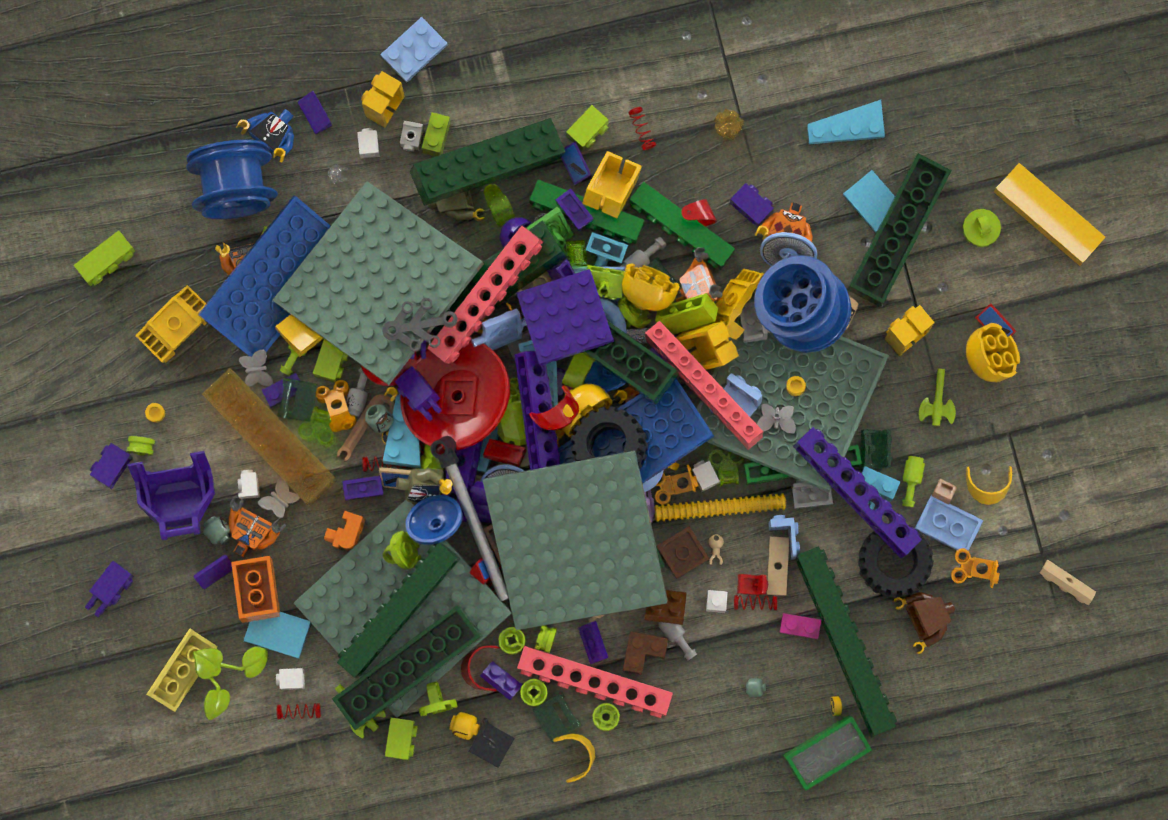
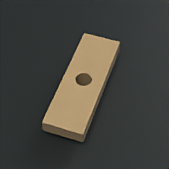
M770 537L767 595L786 596L789 538ZM776 563L781 565L780 570L775 569L774 565Z
M1049 560L1045 562L1040 571V574L1047 581L1054 582L1062 591L1069 592L1081 603L1089 605L1096 594V591Z

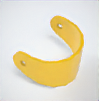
M1011 466L1008 469V485L1004 489L992 493L978 489L972 483L969 467H966L968 491L975 500L981 504L991 505L1005 498L1012 481Z
M574 733L553 739V742L564 739L580 741L589 752L590 764L583 773L567 779V783L583 778L591 769L595 759V749L591 741L583 735Z

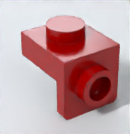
M738 574L737 594L756 596L766 594L769 585L767 575Z

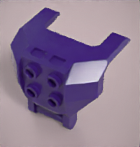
M204 451L190 453L193 464L190 466L158 472L146 471L142 461L127 464L135 482L137 504L159 526L162 541L174 536L192 533L194 535L201 534L200 521L215 495L213 475ZM192 524V526H187V527H181V528H175V529H169V530H167V527H171V528H172V527H178V526H183V525Z

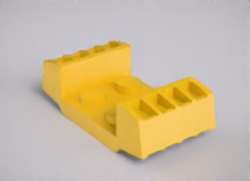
M744 268L736 278L729 281L722 292V299L716 301L715 305L718 307V312L714 323L723 321L728 329L729 338L736 340L743 333L744 329L734 321L741 314L746 302L751 299L752 293L756 292L757 285L764 273Z
M187 285L172 297L135 336L162 363H166L176 354L174 350L201 324L204 326L207 324L198 315L206 303Z

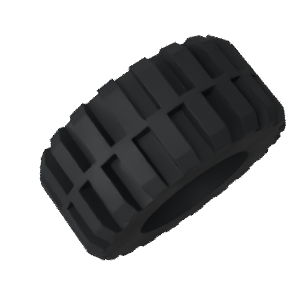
M601 407L598 412L592 410L588 412L589 417L585 418L583 416L580 419L582 423L580 426H575L574 431L576 434L571 437V442L573 443L571 452L574 454L575 462L595 458L593 454L595 439L606 430L617 429L626 437L624 452L635 451L639 470L642 468L641 462L642 460L645 461L647 457L645 454V450H648L647 437L642 426L631 414L629 415L623 409L618 410L616 407H610L609 409Z
M896 529V535L902 538V532ZM875 531L867 536L859 550L858 566L860 567V575L865 580L864 583L873 589L872 591L880 593L883 597L887 598L906 597L919 590L926 583L931 575L934 560H932L933 551L929 547L930 543L928 539L922 536V532L918 531L919 537L922 540L911 550L914 559L912 570L905 577L897 579L883 574L878 566V554L887 544Z

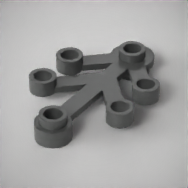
M423 298L420 308L411 321L407 324H402L406 315L413 311V304L406 301L402 304V310L396 319L384 324L382 332L386 339H398L409 346L413 352L420 350L421 343L417 339L412 340L404 332L411 331L428 342L430 347L437 348L440 345L439 337L432 336L423 329L439 325L452 328L457 323V316L454 312L448 311L442 317L420 321L426 311L432 307V300L430 298ZM429 301L430 306L424 307L423 302ZM406 304H409L411 306V310H404V306ZM452 316L453 321L447 322L446 317ZM390 327H394L396 329V332L394 334L389 333L388 330ZM431 339H437L438 344L432 345ZM413 342H417L419 344V347L417 349L412 348L411 345Z

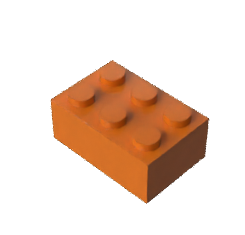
M265 556L231 562L240 621L245 623L280 617L273 560L271 557Z

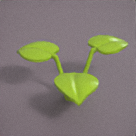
M252 647L247 650L242 658V667L222 663L223 655L221 651L215 648H206L193 652L195 670L198 677L202 679L208 678L216 687V690L208 692L204 701V712L208 720H213L227 709L230 702L229 692L225 689L220 690V686L213 678L220 674L221 667L239 671L244 670L246 677L253 678L263 671L267 663L268 651L266 648Z

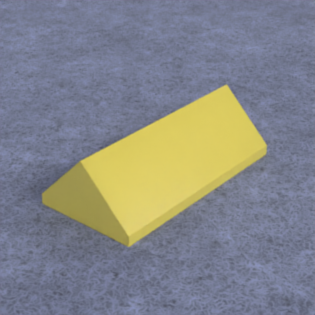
M189 629L147 695L175 712L198 678L193 652L206 648L217 649L218 646L192 629Z

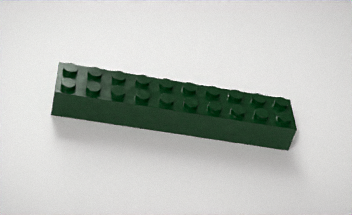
M818 546L798 554L795 561L869 735L872 738L895 728L897 719L894 712H890L887 707L889 700L885 693H881L879 687L882 684L878 675L874 676L872 672L874 666L870 657L866 658L864 650H866L865 644L862 639L859 640L856 633L859 632L857 625L854 621L851 622L849 614H851L847 603L843 604L841 599L843 593L840 586H836L834 583L835 574L831 567L828 568L826 560H828L824 549L820 550Z

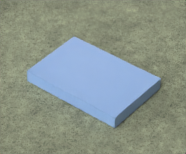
M931 495L914 529L956 551L960 548H965L969 551L983 520L951 504L948 505Z

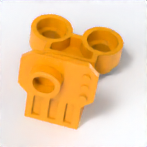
M344 380L336 381L333 390L320 386L315 392L317 401L327 405L332 420L329 424L332 432L351 429L357 423L355 416L350 415L345 401V396L349 394L350 388ZM342 402V406L339 409L331 407V405Z
M687 465L688 472L674 476H665L663 473L662 481L656 485L661 488L655 494L657 503L666 505L670 502L671 495L689 491L696 492V487H699L696 475H692L689 465ZM680 478L688 480V486L684 489L677 486V481ZM662 494L667 495L665 501L660 500Z
M960 548L955 552V559L961 565L951 571V578L954 582L963 583L967 577L972 578L973 576L990 580L991 588H993L994 584L998 583V560L992 561L971 557L970 552L965 548ZM962 552L966 554L964 559L959 558V554ZM980 563H985L988 566V570L984 574H980L976 570L977 565ZM961 571L962 576L956 577L955 573Z

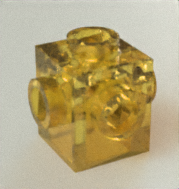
M725 109L723 113L719 112L714 119V122H716V132L724 138L727 136L732 140L736 138L745 122L732 109L730 111Z

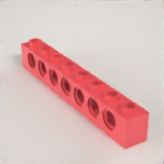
M521 226L454 312L457 316L456 325L452 328L444 326L437 334L440 339V345L437 348H432L429 345L427 349L445 363L454 362L460 354L458 353L459 350L467 346L471 341L470 336L473 332H477L482 327L483 319L492 314L497 301H501L505 297L507 288L516 283L519 278L517 275L521 270L524 271L529 266L531 257L540 252L543 241L526 227ZM525 245L526 252L523 255H519V247ZM513 260L514 268L507 270V263ZM501 276L502 283L496 286L495 279ZM489 291L491 294L490 299L484 301L483 294ZM477 306L479 312L476 316H472L471 310ZM451 316V318L448 320V322H452V321H453V317H452V316ZM462 322H466L467 328L461 332L459 326ZM454 337L455 344L452 347H449L448 340L449 338ZM434 338L431 344H438V340Z
M660 321L645 332V340L665 362L677 369L678 376L747 450L763 438L761 428Z
M527 646L523 648L517 667L518 670H521L520 674L531 677L534 674L539 676L538 680L547 683L553 680L558 682L557 686L566 689L569 686L575 687L576 692L587 695V692L594 693V697L605 701L606 698L613 699V703L624 707V704L632 705V710L643 712L644 709L650 711V715L661 718L662 715L666 716L673 694L663 689ZM537 660H541L545 664L544 668L540 671L535 670L533 667L534 662ZM555 666H560L563 669L561 676L557 677L552 674V669ZM573 672L581 674L582 678L579 682H573L570 679ZM591 678L599 679V687H590L589 680ZM610 684L618 686L619 690L616 694L608 692L607 687ZM630 689L637 692V698L634 700H629L626 697V692ZM646 696H654L656 703L653 706L646 705L644 701Z

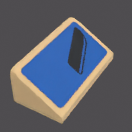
M379 468L381 482L385 488L396 489L397 478L408 479L411 470Z

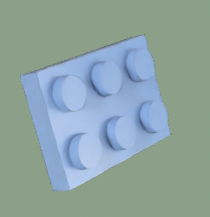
M421 17L380 55L407 83L448 44Z

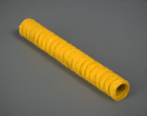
M781 493V495L775 494V496H772V494H769V496L763 495V497L757 495L755 498L754 496H751V498L745 496V499L739 497V499L733 498V500L727 498V500L721 499V501H718V499H715V501L709 500V502L703 500L701 503L700 501H697V503L691 501V504L685 502V504L679 503V505H676V503H673V505L667 504V506H664V504H661V506L655 505V520L659 522V520L665 521V519L671 521V519L677 520V518L683 520L684 517L686 519H689V517L694 519L695 516L701 518V516L707 517V515H710V517H713V515L719 516V514L723 516L725 514L731 515V513L737 515L738 512L740 514H743V512L748 514L749 511L755 513V511L761 512V510H764V512H767V510L773 511V509H776V511H779V509L785 510L786 498L784 493Z

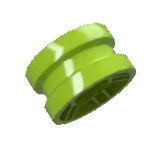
M138 436L128 437L129 447H127V453L133 452L135 455L153 456L154 451L152 447L155 445L154 439Z
M542 625L535 649L539 651L544 650L550 654L557 628H549L547 625Z
M508 627L499 635V646L506 654L516 655L523 650L526 644L523 632L515 627ZM509 638H515L516 643L510 645L508 642Z
M529 679L522 685L520 691L522 700L528 706H540L547 699V687L538 679ZM532 689H536L538 691V694L535 697H533L530 694V691Z
M603 703L595 708L593 722L598 729L610 731L618 725L620 714L614 705ZM603 714H609L610 719L608 721L603 720Z

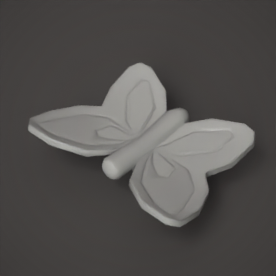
M264 349L256 351L252 357L243 356L239 358L240 364L246 368L245 372L248 373L244 383L246 387L253 386L257 382L264 386L274 384L272 377L267 372L262 371L267 369L266 366H262L267 358Z
M762 404L761 412L763 416L758 420L757 425L762 431L770 429L773 424L775 429H778L780 425L781 429L785 432L794 434L796 426L791 418L794 407L786 406L781 410L777 407L774 410L772 406Z
M280 478L276 482V493L271 492V496L262 497L258 501V505L265 510H272L278 518H283L285 507L289 506L288 503H295L299 501L300 497L295 493L289 492L287 482L284 478Z

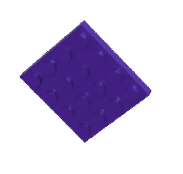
M590 269L517 292L540 366L614 342Z

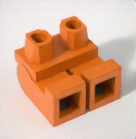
M344 511L342 519L346 521L345 528L338 527L337 531L327 528L324 540L333 543L332 546L336 549L341 550L343 548L346 551H350L358 544L366 519Z

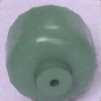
M750 678L746 682V693L749 697H762L763 692L766 691V684H763L761 678Z

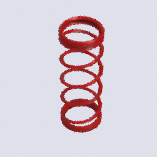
M642 107L633 108L628 112L631 118L639 119L645 116H631L642 112ZM635 119L633 121V125L639 126L636 129V133L642 134L639 137V141L645 142L641 146L642 150H648L655 147V142L648 143L649 141L654 140V138L649 140H640V138L643 135H645L648 132H651V130L646 132H637V130L640 127L648 124V122L644 124L635 125L634 122L637 120Z
M374 456L372 469L370 467L368 457H362L364 472H367L368 470L367 462L370 470H374L375 459L378 468H380L376 456Z
M734 595V610H738L739 597L741 598L743 610H745L748 597L750 598L752 610H754L757 597L759 599L761 610H763L766 597L768 600L770 611L772 610V607L774 611L777 610V596H773L772 605L770 608V602L767 595L764 598L762 607L760 597L758 595L755 598L754 606H752L750 595H748L746 598L745 607L743 605L742 596Z
M314 703L311 717L308 711L307 704H305L303 717H301L298 704H296L294 717H292L290 706L288 704L285 718L282 714L281 704L277 705L278 720H281V717L284 720L286 719L288 708L292 719H294L296 716L297 708L301 719L304 718L306 708L309 718L313 717L314 709L316 718L321 717L320 703H317V706L316 703Z

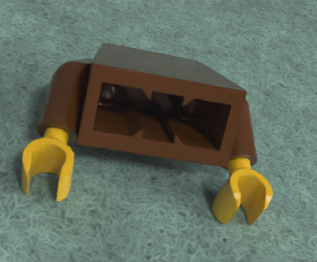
M923 592L908 595L905 599L900 597L894 599L893 602L902 601V605L895 608L897 610L903 609L908 604L905 608L919 639L924 640L923 642H915L913 644V647L917 644L922 646V650L918 651L917 654L922 653L924 647H930L942 639L947 631V624L951 622L949 614L955 611L954 605L951 602L944 604L941 597L934 598L933 595Z

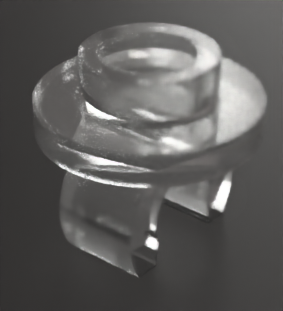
M338 164L330 167L328 177L331 179V182L337 183L338 181L344 182L348 180L347 177L341 176V172L347 171L348 168L340 167Z

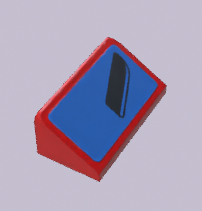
M991 303L975 317L982 326L990 323L1002 326L1001 330L1005 332L1007 337L1013 336L1017 332Z
M491 549L492 552H493V555H494V557H495V560H496V562H497V565H498V567H499V570H500V569H501L500 563H499V561H498V559H497V557H496V555H495L493 549ZM481 558L475 563L469 573L484 585L491 578Z

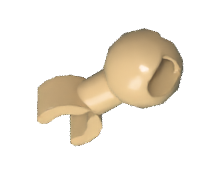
M715 534L708 541L709 546L712 548L709 564L712 565V560L717 555L720 561L719 564L722 565L723 560L720 556V548L723 546L724 540L722 536ZM715 535L719 537L717 541L714 540Z

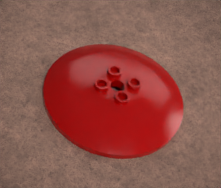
M455 338L448 340V346L452 347L455 344ZM470 341L467 346L459 350L458 358L450 363H445L429 349L426 350V359H422L421 355L417 358L415 369L421 373L440 397L436 403L442 410L438 413L431 406L427 411L432 415L433 419L429 421L419 410L414 411L407 402L410 400L407 397L400 396L404 421L412 434L421 442L431 447L434 441L443 436H450L456 442V450L465 449L485 439L500 423L509 402L510 381L503 361L487 345L482 343L474 347ZM458 392H462V398L459 401H455V395Z

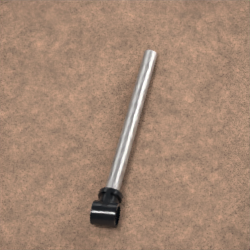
M443 436L432 443L431 453L439 460L441 468H446L500 601L509 598L506 584L456 464L459 462L455 452L456 442L450 436Z

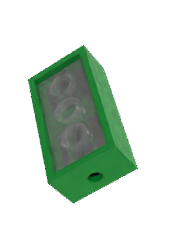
M848 715L785 753L783 757L802 789L806 791L872 751L854 718Z

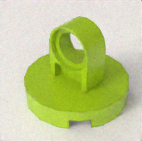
M977 209L969 213L965 218L962 227L963 235L969 243L977 247H988L999 237L1001 224L993 212L986 209Z
M624 295L618 300V307L627 320L626 329L632 325L642 329L651 322V319L647 317L650 314L648 310L638 309Z
M396 532L390 540V545L386 547L382 554L383 559L389 564H397L404 570L415 568L414 566L421 559V555H418L417 550L420 548V545L412 540L407 532Z
M435 681L426 685L430 705L418 709L422 717L427 716L428 713L437 714L452 710L458 706L456 699L443 701L440 686Z

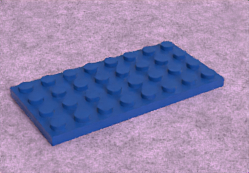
M293 195L198 315L246 355L252 357L256 351L263 349L267 352L280 335L275 326L291 315L274 303L273 298L331 226Z
M677 379L674 380L657 405L639 394L618 408V410L623 409L629 415L631 414L646 433L648 450H645L646 460L641 462L640 475L642 484L714 437ZM617 429L602 432L593 444L595 458L623 453L626 447L625 435ZM571 440L558 448L560 464L575 462L574 454L571 452V446H573Z

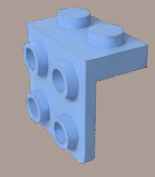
M731 373L727 377V385L724 390L751 417L762 403L761 391L755 386L751 387L746 384L745 379L740 375L735 376Z
M776 515L768 523L769 531L788 529L790 559L794 560L800 553V544L796 542L795 538L798 534V522H794V518H785V515Z

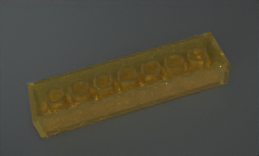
M231 368L202 393L206 400L308 507L337 481L325 466Z

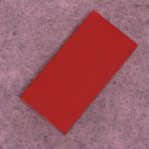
M489 439L483 457L520 467L526 453V448Z

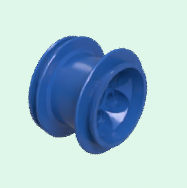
M230 140L217 142L197 148L186 157L188 162L186 169L192 174L200 175L203 193L202 196L192 202V208L202 212V216L206 218L234 219L254 215L268 209L270 202L278 195L276 190L265 187L263 184L261 166L267 164L272 159V155L269 152L268 144L262 141Z
M797 255L780 260L765 272L756 288L754 307L760 323L782 345L795 351L808 353L823 350L835 343L849 324L851 301L846 287L839 278L833 275L826 264L814 257Z

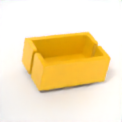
M381 71L379 75L376 74L371 82L373 85L372 89L366 90L361 100L363 101L362 106L365 116L385 128L394 115L386 107L388 106L396 111L405 96L402 83Z
M607 151L586 189L582 204L596 210L601 208L603 213L618 218L638 181L642 166L626 159L622 174H620L619 169L623 158Z
M920 305L916 308L912 306L905 312L901 320L897 318L890 324L886 331L887 336L885 340L901 356L913 346L912 341L917 343L928 334L935 322Z
M723 321L686 330L675 337L687 350L696 346V349L690 352V354L705 370L724 366L739 356L736 346L732 340L729 341L730 335Z

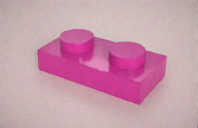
M783 613L780 633L818 639L821 620Z

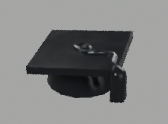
M484 718L482 720L483 726L468 752L499 768L515 738L489 724V720Z

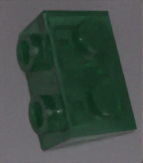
M890 429L861 430V468L865 466L870 469L891 467L892 436Z

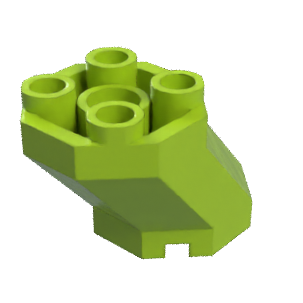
M518 378L509 379V402L503 418L497 425V434L503 442L509 443V441H514L515 445L521 446L527 444L519 384Z

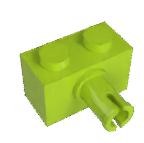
M587 265V270H591L600 297L604 296V298L612 300L622 298L624 271Z

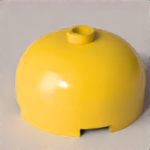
M631 263L626 266L623 273L622 293L635 307L641 310L660 311L666 309L673 303L680 288L678 283L673 284L669 280L670 276L649 266L643 265L638 268Z
M995 323L987 324L975 330L970 335L966 344V358L970 368L979 378L988 382H1001L1014 376L1017 373V364L1020 363L1019 351L1011 335L1007 337L1005 332L1001 330L1002 326Z
M583 384L570 390L579 404L578 415L570 425L562 428L570 438L576 434L574 431L575 426L581 425L580 419L583 416L585 418L590 416L588 412L592 410L598 412L601 407L606 409L611 407L613 401L602 387L595 384ZM566 404L563 408V413L566 417H572L574 415L572 409Z

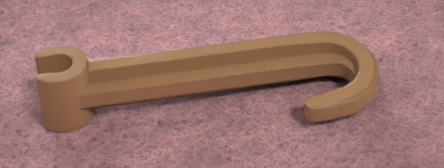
M379 394L370 400L346 441L337 451V458L340 453L345 452L347 456L344 462L349 460L352 451L369 426L365 421V415L369 407L387 403L390 406L389 412L393 414L395 403L390 401L391 398L389 396Z

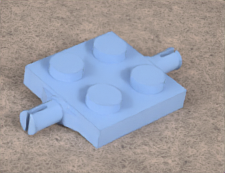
M517 308L482 322V335L471 339L474 347L484 343L492 350L519 340L522 338L523 327L527 325L525 318L520 319V313Z

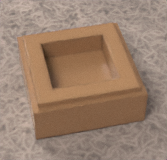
M939 479L932 497L949 505L957 487Z

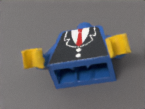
M286 109L279 117L273 112L263 113L248 120H240L236 128L243 127L241 134H245L250 129L248 132L253 139L268 144L269 151L273 153V158L280 157L279 162H283L284 157L293 148L294 134L292 127L288 125L293 115Z

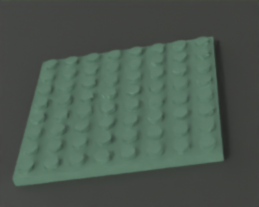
M367 181L273 298V302L389 385L414 352L409 346L398 339H386L382 332L384 324L396 319L402 310V304L406 301L413 304V311L406 315L402 324L409 323L420 308L423 298H430L432 300V307L426 311L420 321L442 317L484 263ZM424 301L423 306L429 307L430 302ZM406 304L404 310H411V306ZM390 327L388 331L389 333L394 334L396 332V329L394 327ZM434 327L424 328L423 330L430 333ZM411 331L404 332L412 340L417 339L421 344L424 341ZM413 342L411 346L413 349H417L419 344Z
M750 299L746 303L754 302V300ZM740 316L736 322L739 326H741ZM771 332L767 333L766 340L744 343L743 333L736 340L729 338V341L732 340L736 346L739 356L724 366L716 367L712 377L724 389L727 385V377L731 373L735 376L740 375L745 379L746 384L751 387L755 386L761 391L762 403L750 417L756 424L763 416L761 412L762 404L770 405L774 410L777 407L781 410L783 407L793 406L791 418L794 420L796 431L794 434L787 433L781 429L780 425L778 429H775L773 424L770 429L763 431V438L747 450L701 400L697 410L714 435L707 442L826 492H830L832 487L795 450L793 445L814 427L824 434V439L828 443L836 446L838 453L842 457H845L889 355L842 336L831 346L820 351L808 353L795 351L782 345ZM793 376L803 378L806 383L805 391L800 396H792L787 392V381ZM814 445V450L817 453H821V448ZM828 459V465L834 468V461Z
M635 451L483 479L514 624L517 630L666 604L668 602Z
M405 500L294 602L296 607L338 653L352 645L350 642L357 633H362L365 630L364 624L370 618H375L378 615L377 609L383 603H388L390 601L389 595L396 588L400 589L402 587V580L408 573L413 574L416 568L404 570L397 564H389L383 559L382 555L386 547L390 545V540L396 532H407L406 518L410 510L415 506L412 502ZM447 540L440 543L446 545L461 559L360 677L457 605L462 607L483 637L390 705L388 709L396 718L403 714L427 691V683L440 680L512 613L486 583L483 585L469 573L472 568ZM419 543L418 555H421L422 559H426L429 555L427 551L433 544L425 545Z

